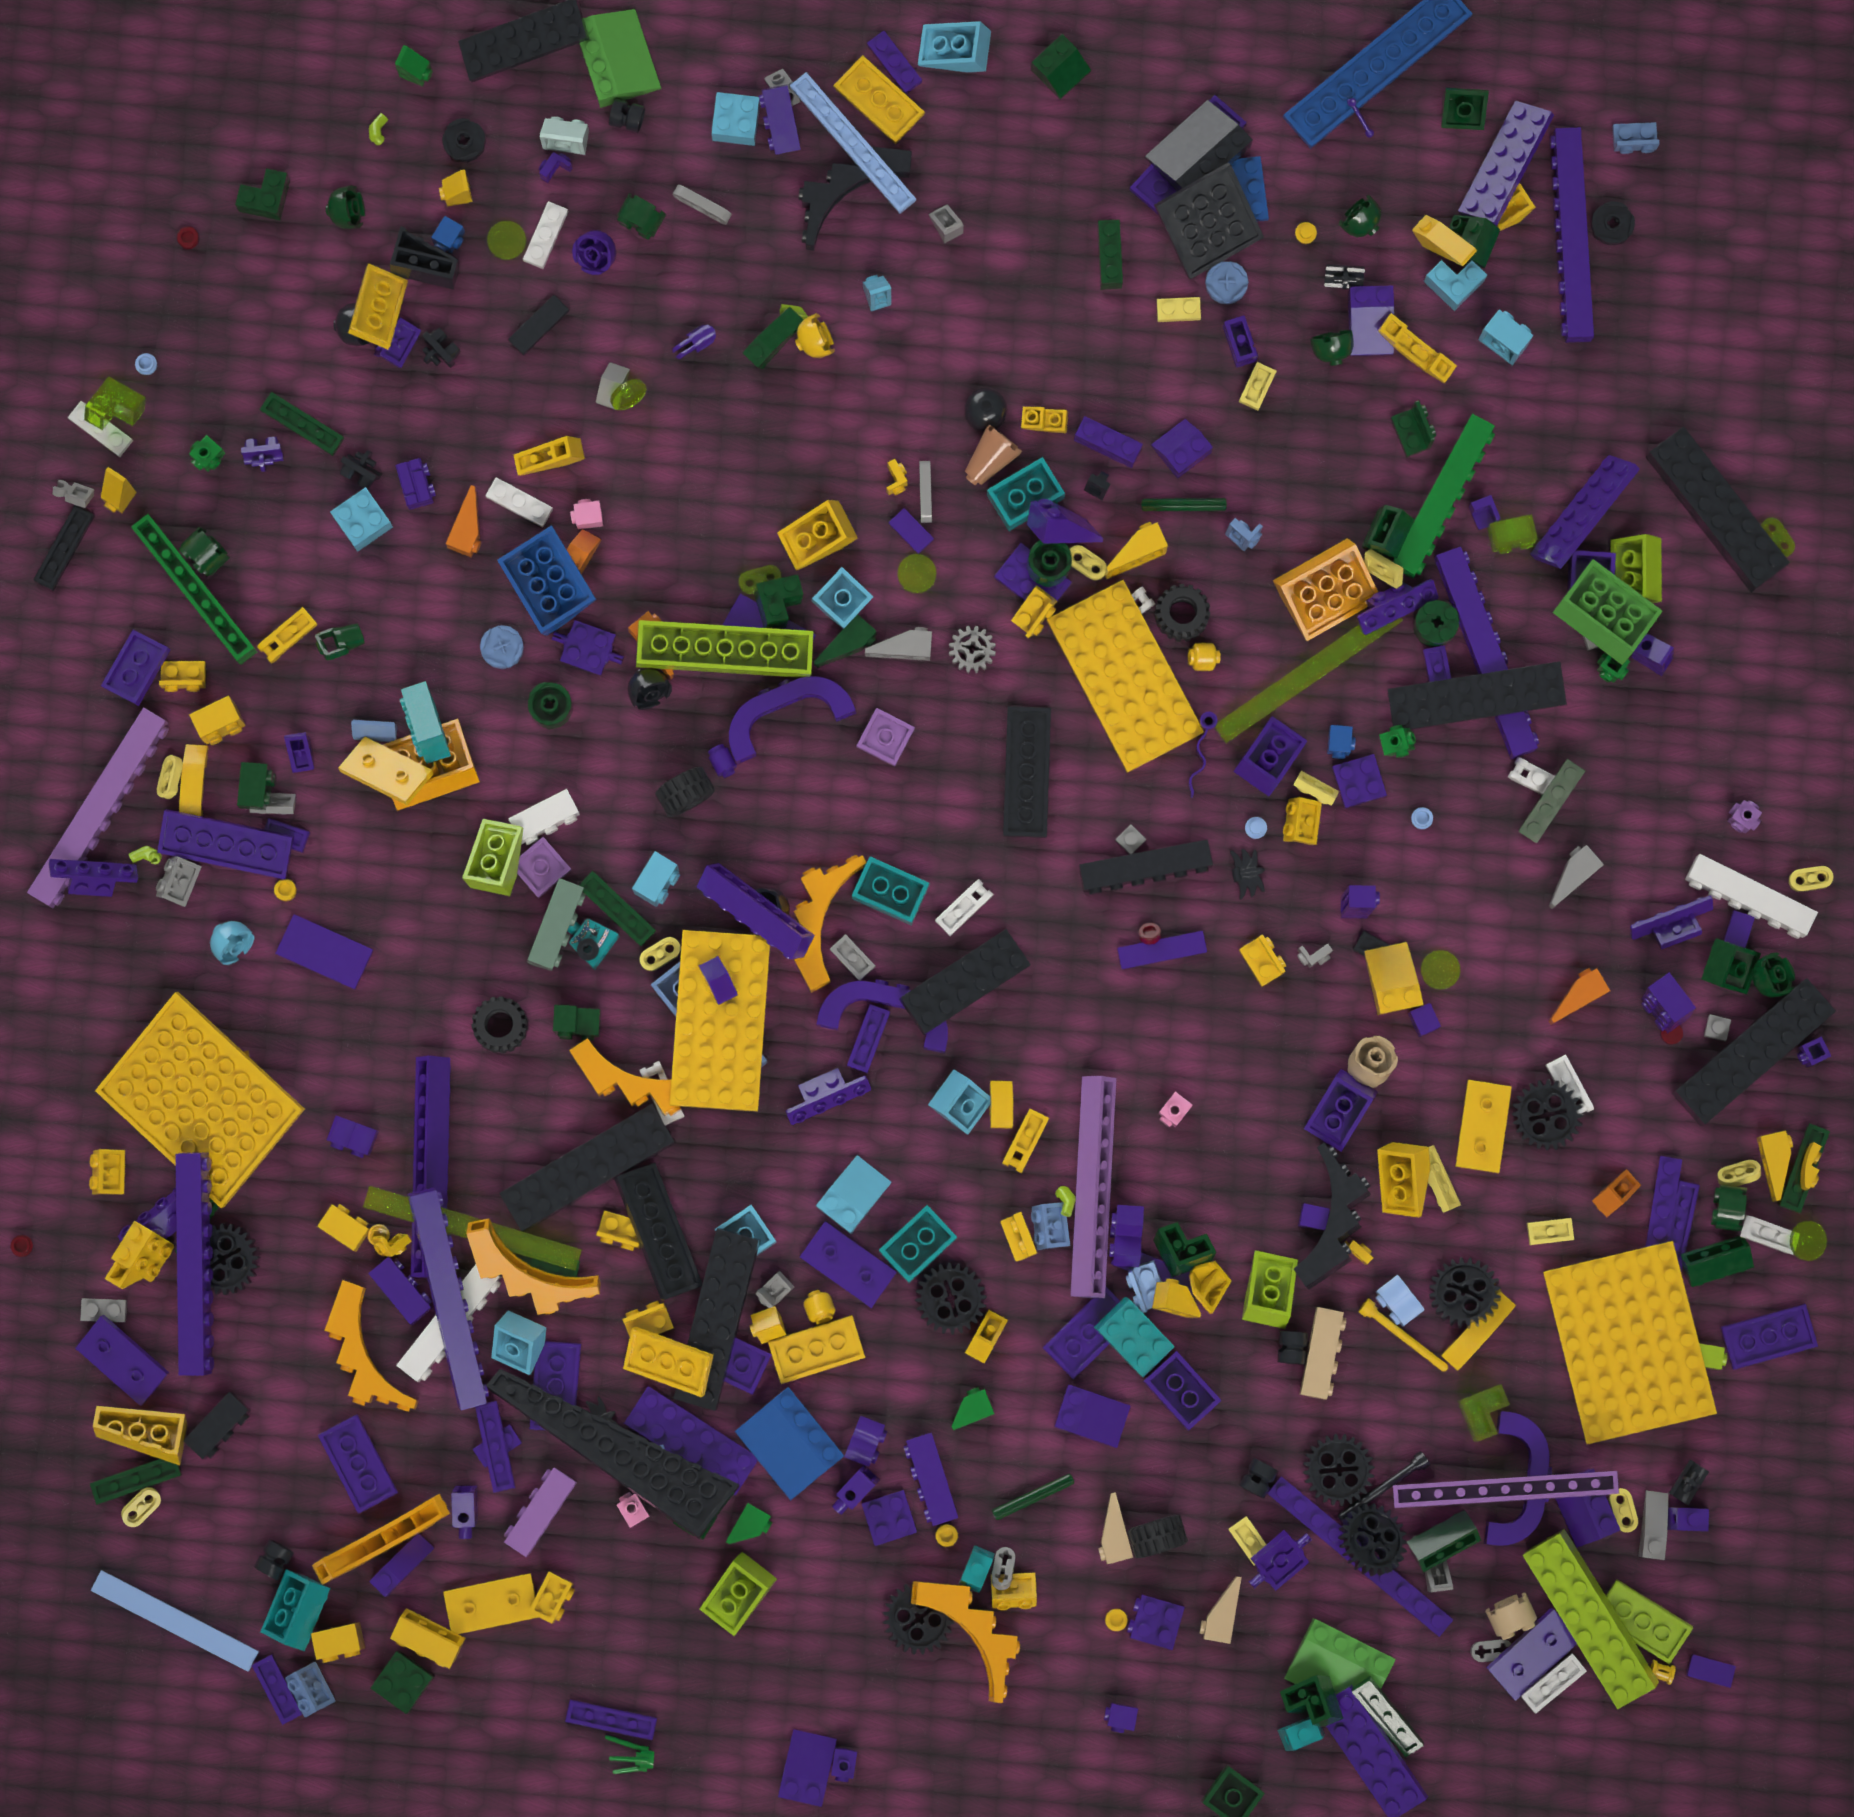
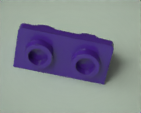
M398 317L391 346L387 350L375 345L374 349L376 351L374 355L382 357L396 367L401 368L422 330Z

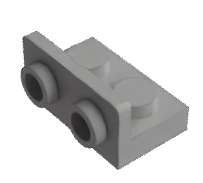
M172 856L165 864L164 871L166 872L163 879H160L157 883L156 896L185 907L202 866L183 858Z

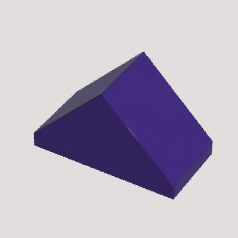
M306 732L284 735L292 772L314 770L309 735Z
M718 956L699 965L718 1005L738 996L732 980Z

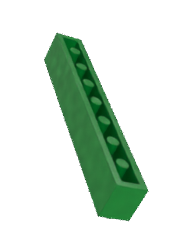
M1474 414L1468 420L1416 517L1398 557L1393 560L1395 564L1403 568V574L1412 579L1415 574L1420 575L1426 564L1422 562L1426 555L1430 557L1436 546L1433 544L1435 537L1440 538L1446 527L1442 525L1445 518H1451L1456 509L1452 506L1456 499L1460 501L1466 490L1463 488L1465 481L1470 482L1476 471L1472 469L1475 462H1481L1486 453L1482 450L1486 443L1490 445L1496 434L1492 432L1495 425Z
M147 514L131 526L236 661L242 665L257 653L256 649L150 515Z

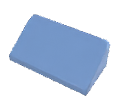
M353 720L351 722L354 740H362L364 737H367L373 741L391 742L397 739V726L394 722Z

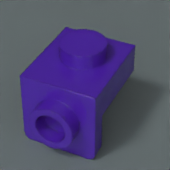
M553 152L548 160L545 159L539 167L540 178L548 183L559 166L571 172L573 169L570 163L571 160L562 153L558 155Z

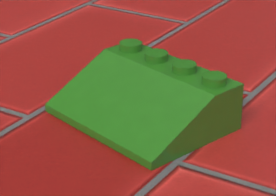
M635 9L583 18L589 40L581 42L579 45L600 108L612 105L616 98L628 100L661 89Z
M1592 559L1552 613L1623 665L1662 613V610Z
M1313 1618L1284 1679L1297 1684L1315 1675L1329 1676L1335 1694H1338L1350 1685L1354 1687L1368 1677H1371L1381 1689L1396 1659Z

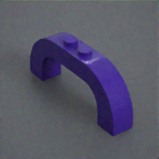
M816 676L803 677L794 681L788 679L778 684L779 687L773 690L766 688L758 692L759 696L750 699L740 707L730 725L729 743L736 765L756 757V752L750 740V730L759 718L802 699L818 698L829 706L836 722L856 714L851 698L837 683Z
M876 980L875 983L868 981L846 983L835 989L825 999L820 1008L816 1025L838 1031L843 1011L850 1004L857 1001H868L905 1009L899 999L911 991L909 990L910 987L897 984V987L888 986L889 982L883 980ZM946 1021L926 1034L924 1049L945 1053L948 1040Z
M1498 1411L1496 1433L1517 1437L1525 1444L1528 1450L1527 1477L1552 1475V1467H1549L1548 1444L1537 1425L1520 1414ZM1549 1499L1524 1500L1522 1512L1515 1520L1509 1523L1486 1522L1484 1544L1510 1545L1528 1537L1538 1526L1544 1512L1545 1502H1548Z

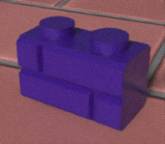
M1245 316L1225 321L1223 330L1235 366L1241 367L1256 362L1258 354L1256 348L1253 347L1254 342Z
M421 458L395 465L408 509L412 510L433 504L432 497L436 496L433 483L428 484L426 476H430L427 463L423 464Z

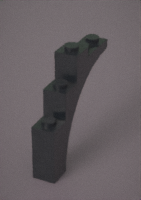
M872 147L898 178H909L912 151ZM833 163L832 170L827 172V183L804 181V188L800 187L799 200L802 201V208H810L805 211V222H808V229L803 230L802 243H806V250L815 251L818 234L834 206L847 194L860 186L872 182L858 166Z
M1325 1143L1318 1146L1317 1149L1325 1161L1330 1176L1332 1191L1331 1211L1326 1229L1318 1244L1307 1258L1294 1268V1271L1308 1290L1352 1261L1349 1256L1352 1251L1345 1241L1342 1244L1340 1242L1362 1228L1359 1224V1221L1362 1219L1355 1209L1351 1211L1350 1209L1371 1195L1368 1190L1371 1186L1365 1177L1359 1178L1357 1173L1348 1177L1351 1175V1172L1344 1163L1342 1165L1338 1163L1336 1158L1339 1155L1332 1146L1328 1148Z

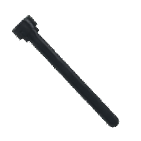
M1422 1451L1414 1455L1409 1465L1361 1497L1360 1500H1357L1338 1514L1339 1520L1342 1521V1519L1346 1518V1514L1353 1511L1354 1508L1358 1506L1361 1508L1362 1505L1370 1503L1414 1471L1425 1470L1431 1466Z

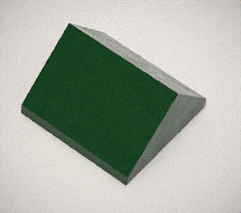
M1446 88L1442 96L1441 128L1484 130L1489 90Z

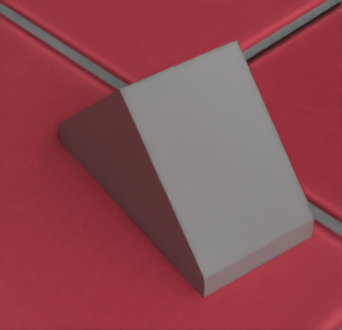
M948 205L929 214L944 243L963 234L964 225Z
M613 363L608 364L601 377L596 399L597 404L617 409L630 369Z
M1447 1560L1425 1571L1428 1592L1453 1590Z

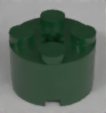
M629 193L616 216L621 226L628 230H631L633 227L639 236L649 240L655 236L666 213L662 210L660 213L655 210L656 206L636 195L633 197Z
M199 526L181 544L179 551L186 558L195 561L193 566L201 574L204 573L208 577L209 575L212 576L230 559V556L227 555V551L213 536H207L205 534L207 531Z
M1041 540L1036 542L1031 548L1026 568L1028 574L1037 584L1047 588L1062 583L1068 576L1071 568V551L1065 543L1043 544ZM1050 560H1052V561H1053V565H1052V564H1049V565L1046 564V561L1049 562Z
M1438 600L1427 602L1423 605L1413 622V630L1419 641L1431 648L1444 646L1449 643L1459 628L1457 610L1450 604ZM1434 620L1438 621V628L1434 627Z
M543 682L534 687L530 692L528 710L532 719L539 726L546 729H555L563 726L570 719L573 712V704L568 691L562 685ZM547 702H550L551 704L554 703V704H553V705H554V708H553V709L547 708L546 703H547Z
M1720 1185V1188L1716 1187L1713 1203H1717V1209H1713L1711 1225H1715L1716 1229L1742 1231L1743 1226L1739 1224H1742L1745 1218L1747 1195H1742V1193L1746 1194L1747 1188Z

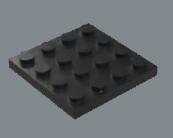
M1230 163L1224 164L1154 204L1189 279L1196 277L1264 238Z

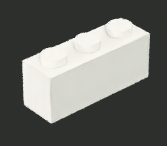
M565 789L508 819L512 825L524 828L521 844L526 843L529 845L536 842L538 836L544 833L549 835L557 831V826L563 823L569 825L575 822L580 814L568 790Z

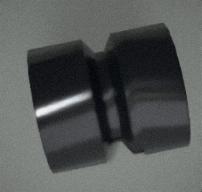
M616 98L610 112L609 125L617 128L625 126L626 130L639 133L645 115V106L635 103L629 105L628 101Z
M1279 1331V1344L1282 1348L1278 1350L1277 1362L1306 1365L1307 1352L1303 1348L1307 1346L1308 1333Z
M1253 1458L1248 1467L1249 1474H1244L1239 1486L1264 1499L1270 1489L1268 1483L1274 1481L1279 1471ZM1256 1476L1262 1479L1259 1484L1254 1482Z
M269 1539L263 1549L265 1554L259 1556L254 1567L267 1576L279 1580L285 1570L283 1565L290 1562L294 1552L280 1543Z

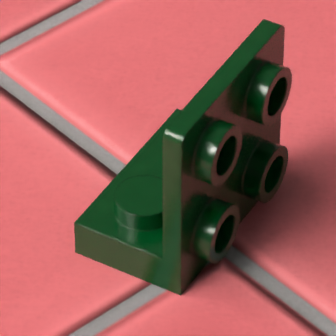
M1419 400L1414 402L1410 410L1390 418L1406 458L1429 450L1435 440L1434 437H1436L1434 426L1432 424L1429 425L1426 418L1428 417L1427 409L1424 404H1420Z

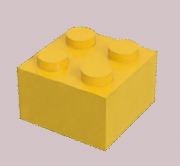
M229 695L189 714L200 738L206 745L209 743L215 745L223 740L222 737L228 734L231 736L236 735L242 731V727L246 726L235 702Z
M360 1622L311 1633L316 1660L322 1659L323 1663L338 1660V1655L344 1654L345 1658L360 1655V1650L365 1649Z

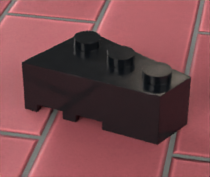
M400 227L390 261L391 273L402 278L454 290L459 273L458 259L436 246L433 247L424 242V239L414 236L404 227Z

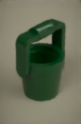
M357 623L339 628L333 627L315 635L316 647L327 661L344 656L349 651L365 644L361 629ZM333 636L337 650L328 653V649L322 640Z

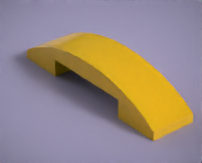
M1391 313L1378 332L1408 360L1432 377L1445 383L1457 365L1442 353L1434 351L1409 331L1406 324Z
M186 744L181 775L179 812L203 817V789L208 757V746Z
M1502 1292L1497 1293V1295L1501 1296V1301H1494L1498 1304V1309L1491 1308L1494 1316L1486 1315V1323L1480 1319L1479 1327L1472 1322L1470 1329L1466 1328L1441 1355L1457 1371L1482 1346L1516 1306Z

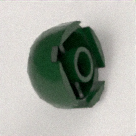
M343 186L331 193L326 205L327 216L330 217L337 227L342 229L360 228L364 223L360 222L361 216H365L364 201L361 193H356L354 190L357 188L356 186Z
M1366 195L1367 200L1361 198L1353 204L1344 214L1348 216L1345 221H1339V226L1353 237H1364L1367 234L1372 236L1379 229L1381 209L1370 195Z
M1340 330V333L1328 332L1314 336L1312 339L1310 338L1314 355L1322 362H1330V366L1342 364V359L1349 357L1353 351L1354 338L1352 330Z
M1777 952L1760 958L1752 970V980L1756 989L1767 997L1783 996L1790 993L1794 988L1791 987L1792 981H1795L1793 967L1786 957L1782 959L1778 956L1780 953Z

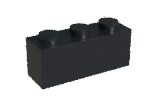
M228 1392L183 1442L201 1459H206L207 1457L211 1459L219 1451L218 1446L222 1441L226 1443L235 1434L233 1432L234 1428L238 1424L242 1426L250 1418L248 1413L251 1409L234 1393Z

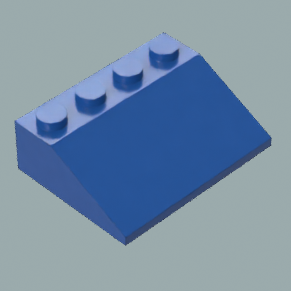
M553 526L548 527L497 560L538 630L545 636L565 625L597 600Z
M789 1387L735 1431L790 1501L844 1457L842 1452Z

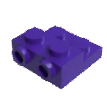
M1141 1594L1140 1599L1136 1598L1133 1611H1136L1135 1619H1130L1127 1632L1130 1633L1129 1638L1173 1650L1185 1607Z

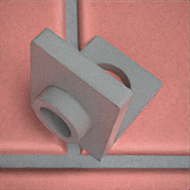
M784 69L764 78L770 88L787 84L789 93L793 94L791 105L794 106L800 102L799 97L790 88L793 82Z

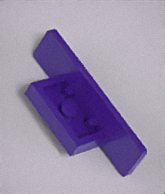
M1429 579L1413 588L1402 582V585L1397 589L1391 586V588L1383 592L1375 593L1366 600L1370 609L1357 616L1362 633L1367 635L1421 608L1427 602L1438 599L1439 596L1434 581Z
M49 859L50 877L70 878L68 894L112 897L116 881L133 883L138 881L137 866L135 864Z
M1711 895L1700 897L1694 902L1679 905L1670 911L1660 912L1654 917L1635 922L1630 926L1632 940L1653 933L1662 950L1701 935L1702 929L1695 917L1713 910V898Z
M836 1068L798 1085L805 1102L787 1109L786 1114L791 1125L801 1123L814 1115L821 1114L830 1108L844 1104L848 1100L864 1095L871 1091L870 1084L866 1076L845 1084L839 1069Z
M176 1187L170 1195L159 1199L152 1209L140 1214L136 1222L164 1239H167L177 1231ZM131 1225L125 1226L120 1231V1234L118 1235L120 1242L125 1237Z

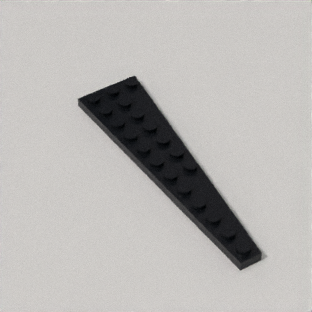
M499 1369L486 1385L488 1390L698 1539H700L739 1488L738 1483L715 1472L712 1473L696 1463L689 1462L676 1453L673 1454L655 1443L648 1442L641 1436L595 1414L592 1415L584 1411L581 1407L565 1402L562 1398L556 1395L553 1396L543 1391V1389L531 1385L527 1381L502 1369Z

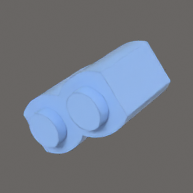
M1398 1275L1376 1291L1378 1295L1375 1297L1383 1308L1387 1306L1391 1311L1389 1317L1396 1325L1401 1324L1402 1327L1425 1310Z

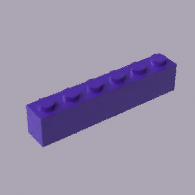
M720 863L706 866L697 885V888L703 892L705 897L713 899L719 904L718 906L721 909L734 915L738 922L750 927L751 932L760 935L766 940L767 944L779 949L784 957L793 960L805 956L815 936L813 933Z

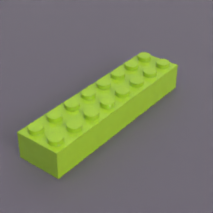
M639 620L636 667L800 678L810 677L813 631Z
M1565 1529L1528 1549L1523 1554L1524 1559L1616 1708L1619 1709L1655 1689L1659 1683L1658 1679L1653 1674L1650 1666Z

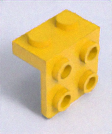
M134 1221L111 1259L147 1281L152 1282L158 1276L167 1258L171 1255L174 1244Z

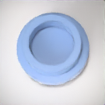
M144 353L137 357L135 367L139 373L150 375L156 370L157 361L153 355Z
M1424 807L1417 808L1411 816L1412 824L1418 829L1428 828L1433 822L1432 812Z
M1259 817L1250 818L1245 825L1246 834L1253 839L1263 837L1267 831L1266 822Z

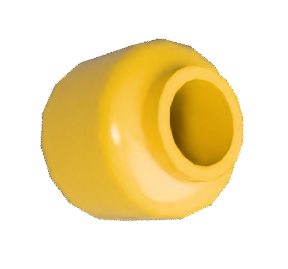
M1195 643L1188 650V664L1192 665L1195 671H1213L1216 663H1220V651L1216 650L1213 643Z
M815 1290L810 1292L808 1298L804 1301V1309L811 1322H816L817 1325L833 1319L835 1306L828 1293Z

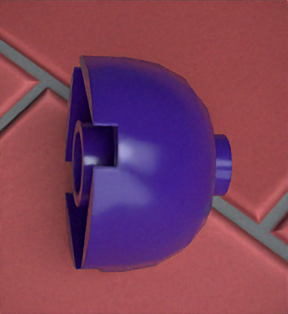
M598 230L589 231L581 235L573 244L572 249L575 263L578 262L582 267L581 270L591 275H600L607 271L614 263L617 254L613 239L608 234Z

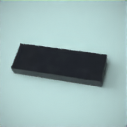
M553 295L508 341L524 356L569 312V309Z

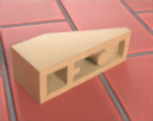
M1116 1492L1111 1493L1109 1497L1101 1538L1102 1547L1098 1548L1101 1561L1106 1560V1564L1133 1558Z
M1235 1576L1206 1616V1621H1201L1200 1634H1203V1639L1231 1643L1242 1577Z

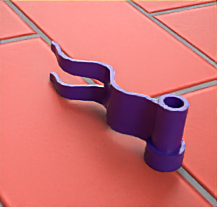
M1209 711L1203 713L1200 718V724L1205 729V733L1197 743L1196 752L1202 760L1203 766L1193 773L1189 779L1191 798L1194 796L1191 784L1192 778L1202 772L1206 766V759L1199 750V744L1206 737L1207 731L1213 729L1218 721L1217 716ZM1209 719L1212 721V724L1207 725L1204 720Z

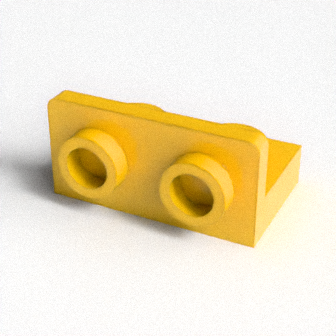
M1036 586L1011 621L1027 633L1025 635L1027 638L1033 635L1037 636L1044 628L1042 622L1045 618L1050 619L1056 611L1054 606L1057 600L1039 586Z
M164 661L161 666L159 686L165 689L166 692H177L178 688H186V691L198 692L200 688H206V662Z
M1301 797L1290 798L1286 805L1287 815L1283 827V841L1317 845L1322 803Z
M1263 934L1239 949V952L1261 987L1284 974V967H1286L1281 956L1276 957L1272 949L1275 947L1269 937L1265 938Z
M94 1150L90 1156V1167L93 1168V1172L90 1177L89 1187L92 1190V1194H124L125 1150Z
M604 1210L599 1230L596 1233V1236L601 1237L600 1242L610 1245L613 1244V1241L622 1243L621 1248L633 1251L634 1247L640 1248L630 1218Z
M1022 1212L1001 1220L1002 1228L1016 1262L1037 1254Z
M659 1301L646 1305L647 1309L639 1312L638 1309L626 1313V1318L622 1319L629 1337L631 1329L635 1326L655 1334H661L674 1329L665 1304H659Z
M549 1571L528 1612L551 1624L555 1620L560 1621L565 1611L562 1608L565 1600L570 1601L575 1592V1589L572 1588L574 1583Z
M1035 1573L1013 1574L1012 1583L1005 1590H998L993 1586L991 1575L992 1608L1008 1610L1009 1608L1017 1607L1030 1609L1037 1606ZM1005 1574L1000 1575V1578H998L999 1582H1003Z

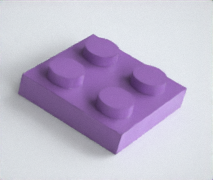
M876 708L856 747L895 767L915 727Z
M542 837L519 857L517 874L533 893L540 898L558 882L559 878L562 879L572 870L547 840Z

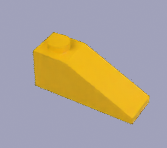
M1425 215L1412 229L1424 248L1461 266H1464L1477 252L1475 247L1440 221L1428 215Z
M565 436L514 454L517 474L519 476L566 466L585 459L581 438Z
M108 467L105 471L101 499L105 502L103 506L113 513L116 510L123 513L137 492L126 478Z
M1786 1131L1756 1138L1772 1202L1781 1200L1791 1156L1790 1148L1793 1147L1791 1136L1787 1135Z

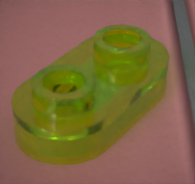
M1776 518L1764 520L1761 524L1763 529L1786 558L1789 557L1795 550V543L1787 530ZM1769 525L1775 526V531H1770ZM1781 543H1786L1788 548L1783 549Z
M774 565L746 571L739 577V587L744 593L753 594L756 583L769 581L766 578L768 574H773L775 576L774 579L781 578V572ZM752 580L754 582L753 586L748 587L746 581Z

